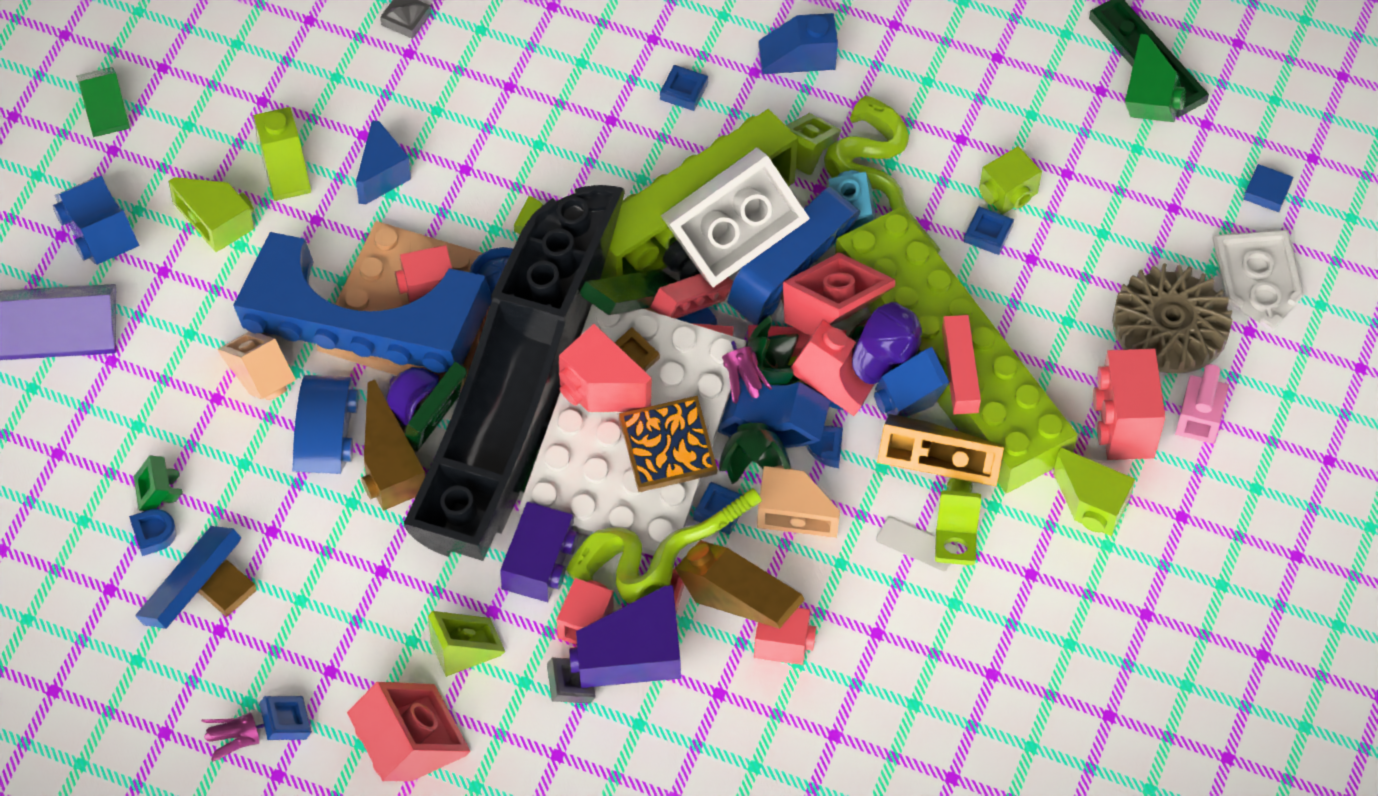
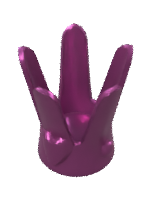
M732 341L731 344L734 350L723 355L722 359L724 361L723 366L729 372L733 403L738 402L740 395L738 372L751 397H759V390L762 388L759 377L765 386L772 390V387L758 368V360L755 352L752 351V347L737 349L735 341Z
M251 712L237 718L201 719L203 723H225L208 727L204 736L206 741L213 742L236 738L215 750L211 758L212 762L239 748L260 744L257 729L264 728V723L255 725Z

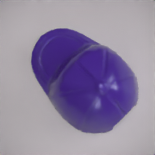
M891 302L878 307L870 316L852 357V367L855 374L867 384L878 383L881 377L887 374L896 364H903L916 355L921 344L922 327L920 320L913 311L901 306L897 302Z
M412 367L390 379L387 403L400 423L407 426L413 417L417 404L434 390L439 383L440 375L424 368Z

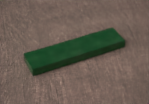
M1109 0L1090 10L1089 19L1132 67L1140 34H1146L1151 38L1177 72L1181 87H1184L1186 90L1184 107L1182 110H1177V118L1207 103L1209 93L1125 0Z
M656 269L586 281L580 294L607 315H614L651 308L650 306L659 288L675 283L677 280L663 270Z

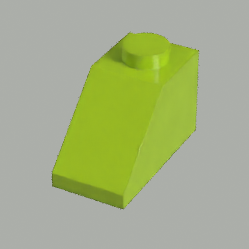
M291 107L253 115L257 142L274 201L311 193L302 147Z
M174 177L168 181L173 204L215 252L220 251L254 230L251 214L254 212V207L251 201L243 192L238 194L228 182Z
M1061 447L1057 455L1053 474L1074 521L1081 523L1092 532H1102L1112 537L1130 501L1135 478Z

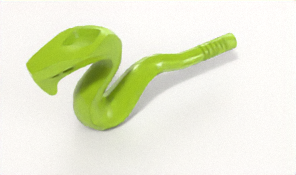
M865 95L853 108L850 121L851 123L858 121L869 123L888 141L881 142L857 136L839 139L833 142L824 156L825 168L831 178L850 170L860 173L866 172L872 189H877L886 195L892 211L902 206L939 253L940 247L908 210L902 188L897 181L886 172L853 162V159L858 157L872 159L894 157L905 151L909 140L907 127L898 113L885 103Z
M752 488L744 493L743 496L741 495L739 499L737 498L735 502H731V505L728 504L722 508V511H718L703 522L678 529L669 534L659 544L647 572L642 576H639L638 572L642 555V543L636 533L620 527L605 528L592 533L574 554L566 571L573 580L577 578L587 582L593 580V575L606 562L623 552L616 570V588L621 598L630 604L664 586L670 585L675 559L681 549L688 544L718 532L730 522H733L734 519H737L738 516H741L742 513H746L751 507L753 508L762 502V499L756 490Z

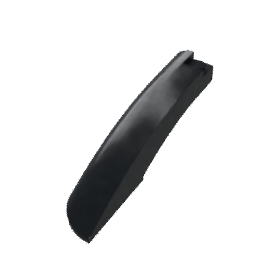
M592 185L576 188L574 194L558 201L552 198L542 205L530 217L522 229L491 295L492 302L481 337L450 422L403 523L407 532L428 549L447 557L450 556L451 552L484 561L495 534H502L535 460L536 451L542 443L561 392L559 355L581 336L592 303L581 296L580 291L586 281L601 278L624 198V188L609 185Z

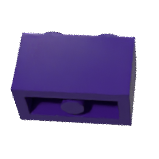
M526 502L500 569L502 590L549 602L553 589L559 590L562 586L566 572V566L563 565L566 554L573 555L577 546L579 532L574 531L573 514Z

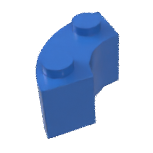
M102 176L94 177L54 195L57 201L56 204L52 205L55 215L62 226L68 224L76 237L74 240L76 249L83 261L90 259L94 264L98 265L140 246L124 210L115 202Z
M304 375L300 386L295 418L292 472L341 474L346 462H352L353 438H347L351 413L358 412L359 403L358 389H352V377Z
M740 378L738 402L733 403L732 394L730 393L718 429L719 433L730 437L732 434L737 433V427L742 424L763 423L769 426V431L777 434L785 448L810 445L821 440L831 400L817 393L809 385L802 384L801 382L790 385H770L772 390H769L764 383H761L762 388L759 390V397L753 398L749 394L743 379Z

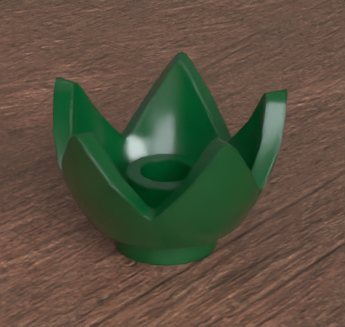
M769 315L752 332L746 347H752V351L755 352L758 360V368L770 385H789L800 380L794 376L793 370L790 368L791 365H788L799 335L784 334L767 337L773 323V319Z
M746 423L738 426L737 433L732 434L725 444L719 461V471H727L731 484H735L752 461L757 463L762 470L764 466L776 467L782 466V464L784 469H791L790 460L782 441L777 434L769 431L768 425L763 423Z

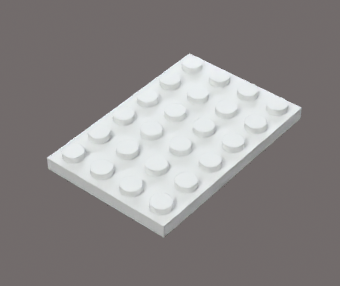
M592 304L581 335L590 326L595 324L615 343L633 327L660 353V359L646 371L652 378L651 406L698 395L712 447L731 393L729 372L723 366L722 356L734 350L731 344L732 341H735L737 349L746 347L747 340L645 309L607 315ZM560 392L518 508L519 514L522 515L526 502H531L573 514L574 531L588 536L605 528H626L638 535L642 543V552L654 556L659 544L669 534L686 526L702 478L638 493L619 421V413L623 412H588L580 404L576 406L571 404Z

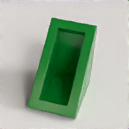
M109 67L76 75L93 138L130 129L114 68Z

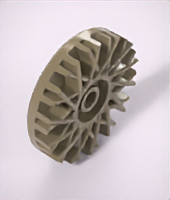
M1166 263L1162 264L1161 270L1154 265L1147 275H1144L1142 269L1139 270L1137 277L1134 275L1130 277L1127 286L1125 284L1122 285L1113 311V330L1123 350L1156 349L1159 372L1164 373L1192 372L1213 362L1227 344L1233 320L1231 318L1232 310L1228 311L1227 309L1229 298L1223 297V289L1216 292L1213 289L1214 279L1211 278L1205 281L1206 275L1204 273L1201 274L1200 279L1191 276L1193 268L1190 266L1183 272L1182 266L1177 265L1175 272L1166 271Z

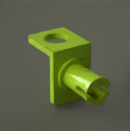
M951 478L947 482V490L941 491L935 539L936 562L975 565L981 494L971 493V481ZM950 542H959L965 545L967 550L961 554H954L947 551L944 546Z

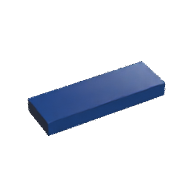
M210 526L136 613V618L145 626L167 629L242 539L234 528Z

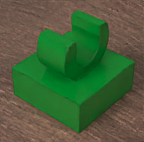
M149 455L133 476L139 511L157 509L162 501L174 503L183 494L182 489L169 486V484H174L180 473L175 469L166 468L165 457Z

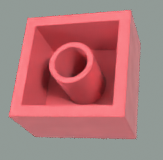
M1156 349L1107 350L1104 366L1098 367V387L1093 388L1094 411H1100L1102 420L1098 421L1097 425L1099 445H1105L1107 460L1154 459L1166 418Z

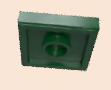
M456 361L407 424L405 436L414 452L420 450L460 396L465 383L467 369Z

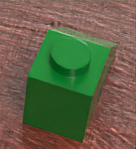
M1140 34L1125 98L1129 115L1132 118L1174 123L1177 110H1182L1184 107L1186 90L1184 87H1181L1177 72L1151 38L1146 34Z

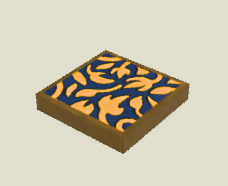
M698 395L619 413V421L638 493L717 474L718 469Z

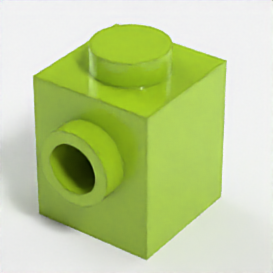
M1017 146L982 167L979 185L981 196L988 204H993L1002 215L1014 207L1017 209L1021 208L1033 196L1038 194L1042 171Z

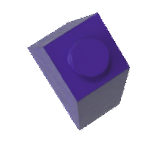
M673 585L664 586L576 631L577 647L569 648L571 673H580L581 688L681 679V660Z

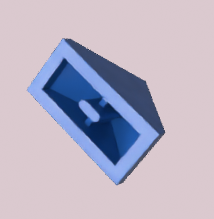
M374 120L371 122L356 179L358 204L365 205L411 180L409 156L381 122Z

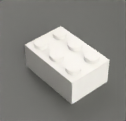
M755 148L661 215L700 274L712 287L718 285L810 219L769 157L758 148Z

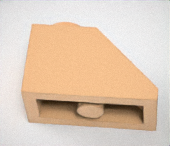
M248 331L217 349L222 359L248 393L257 398L274 399L287 391L286 385L296 380L275 338Z
M764 466L760 490L762 502L758 504L757 528L837 538L840 510L805 471L794 470L793 468L784 469L783 466Z

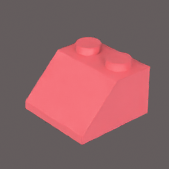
M837 253L783 282L784 321L786 324L812 336L822 320L830 325H834L868 307L895 287V279L844 254Z
M595 324L590 326L559 355L560 391L571 404L575 406L580 404L588 412H628L651 406L652 378Z
M376 682L347 712L357 737L362 741L373 762V768L382 781H413L466 757L471 752L435 684Z

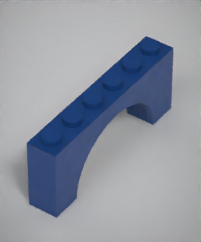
M269 232L233 306L242 328L255 334H272L292 342L300 340L317 344L325 349L337 348L354 352L361 357L374 356L388 359L395 364H411L425 367L432 372L442 373L447 372L455 361L463 366L492 300L486 276L449 268L443 279L430 292L404 306L382 311H358L343 308L325 300L310 287L309 276L314 261L306 239Z

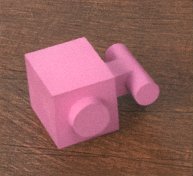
M1213 364L1206 365L1203 377L1190 375L1175 435L1212 444L1215 443L1229 384L1218 382L1221 371L1218 366Z

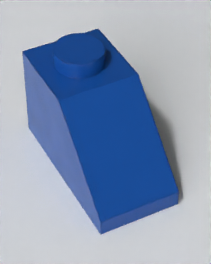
M834 13L796 15L758 41L762 74L836 70L838 39Z
M933 347L925 349L881 377L874 388L876 391L874 392V399L882 414L908 417L935 405L949 384V380Z

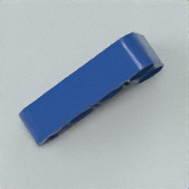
M831 186L823 190L804 208V211L810 218L808 221L748 262L736 275L727 303L753 325H759L769 315H773L783 294V282L810 268L836 243V238L844 235L858 219L861 211Z

